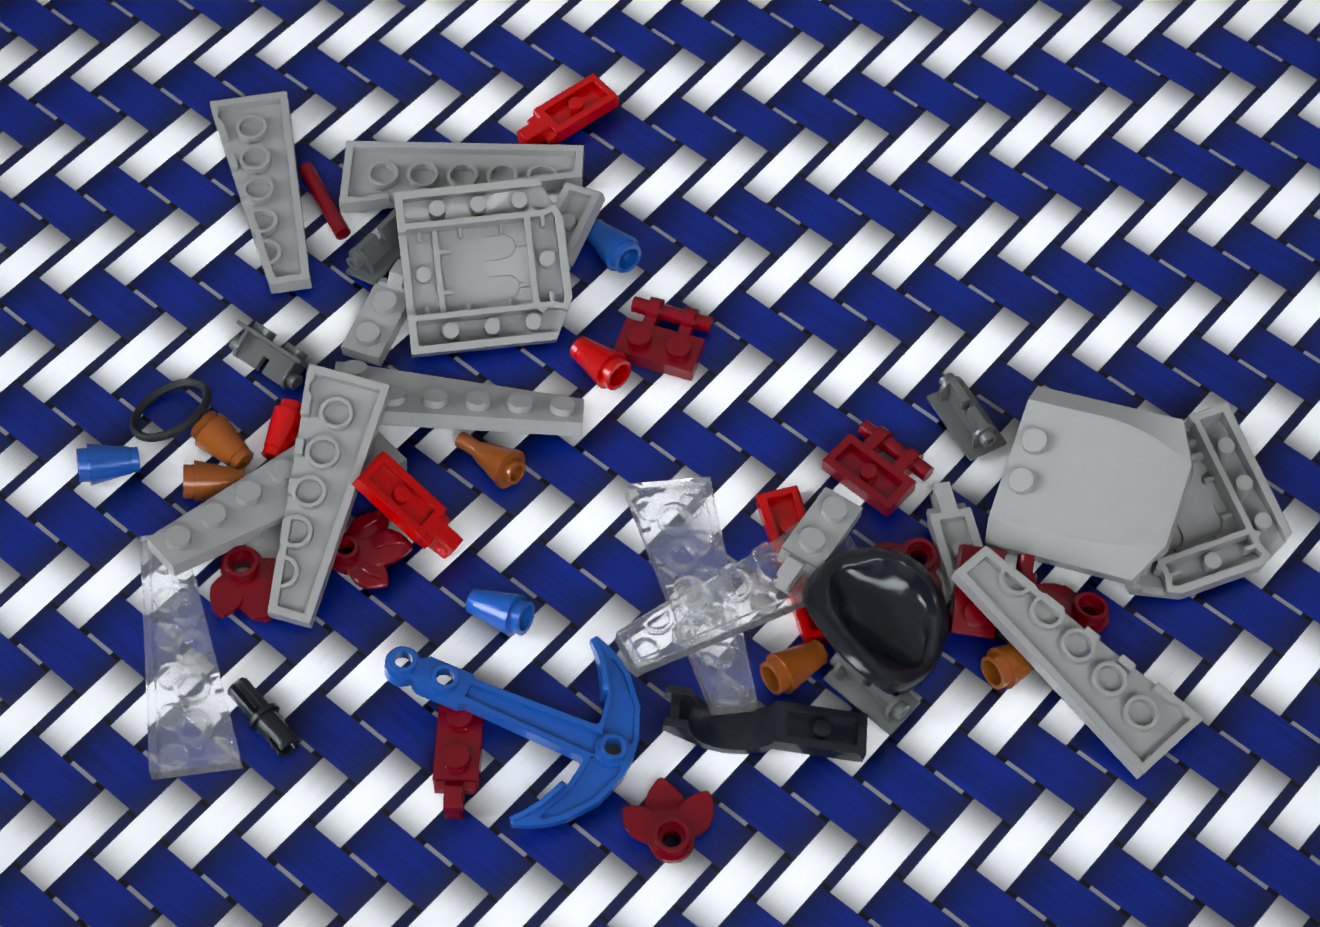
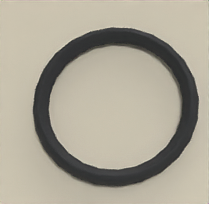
M195 378L179 379L159 387L146 396L135 408L129 423L131 433L135 438L144 442L163 441L183 433L206 413L212 397L210 387L204 381ZM191 386L202 391L203 399L200 406L180 424L168 430L152 434L142 432L139 429L138 422L143 412L163 395Z

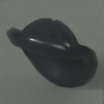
M865 547L850 550L832 557L811 574L802 590L803 603L827 641L851 667L883 692L894 696L907 693L919 686L936 667L947 641L949 611L945 596L936 579L921 563L909 555L888 547Z

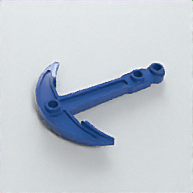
M598 636L590 639L589 642L598 671L599 702L605 703L601 721L598 724H593L479 681L472 673L434 657L420 658L419 654L410 647H396L385 658L384 674L391 684L399 687L411 686L415 694L455 711H468L580 764L568 785L561 781L541 800L525 810L510 816L511 828L536 829L568 823L599 807L622 783L631 767L638 746L641 707L631 675L617 654ZM398 658H406L411 661V664L408 667H399L395 661ZM447 675L453 679V682L443 685L437 681V677ZM609 744L616 745L620 748L621 752L617 755H611L606 752L605 746Z

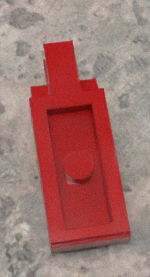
M592 73L533 109V116L527 120V125L517 131L518 144L555 145L618 107L619 96Z
M382 451L352 483L362 495L422 548L426 549L429 547L440 557L446 559L463 541L447 525L450 522V519L444 513L447 508L386 452Z

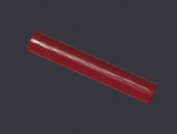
M310 162L302 164L298 171L336 239L343 240L347 238L351 231L315 167Z

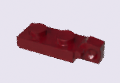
M439 704L432 779L434 793L444 794L443 810H445V819H463L465 794H476V788H480L485 719L465 710L455 711Z

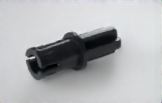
M239 678L228 688V695L250 719L248 724L250 730L257 731L268 742L279 758L290 755L299 747L298 743L302 742V738L283 719L279 713V706L276 703L269 704L247 678Z

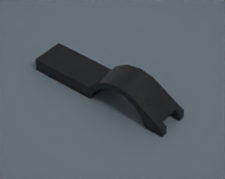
M667 684L665 697L671 700L670 717H664L662 730L704 749L729 754H753L774 749L862 762L866 756L868 714L778 700L769 706L756 709L737 710L723 708L703 701L695 695L691 687Z

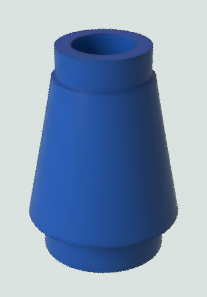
M600 219L595 220L586 239L596 250L608 269L618 271L619 273H626L632 270L638 264L642 254L637 239Z
M86 443V448L76 449L80 483L90 482L92 486L140 472L138 447Z
M474 588L467 598L466 612L511 637L515 634L522 636L529 630L533 622L535 606L533 602L527 600L524 594Z

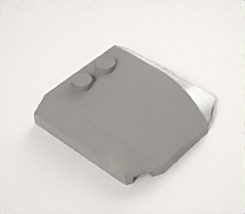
M538 177L393 192L412 358L554 343L557 341L572 301V287L563 215L543 189V185Z
M1037 386L1027 401L988 516L985 537L986 546L990 549L1006 551L1007 554L1015 556L1018 553L1034 555L1035 561L1135 586L1141 580L1140 575L1155 560L1158 562L1169 551L1192 479L1194 468L1184 420Z
M1228 402L1190 414L1184 422L1194 468L1192 479L1169 551L1158 562L1155 560L1140 575L1141 580L1135 586L1125 584L1130 595L1180 600L1257 573L1291 536L1292 530Z

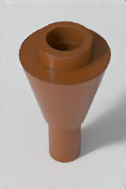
M461 432L456 437L455 446L473 456L474 460L499 488H508L522 479L526 470L525 455L522 451L488 442H481L466 432Z

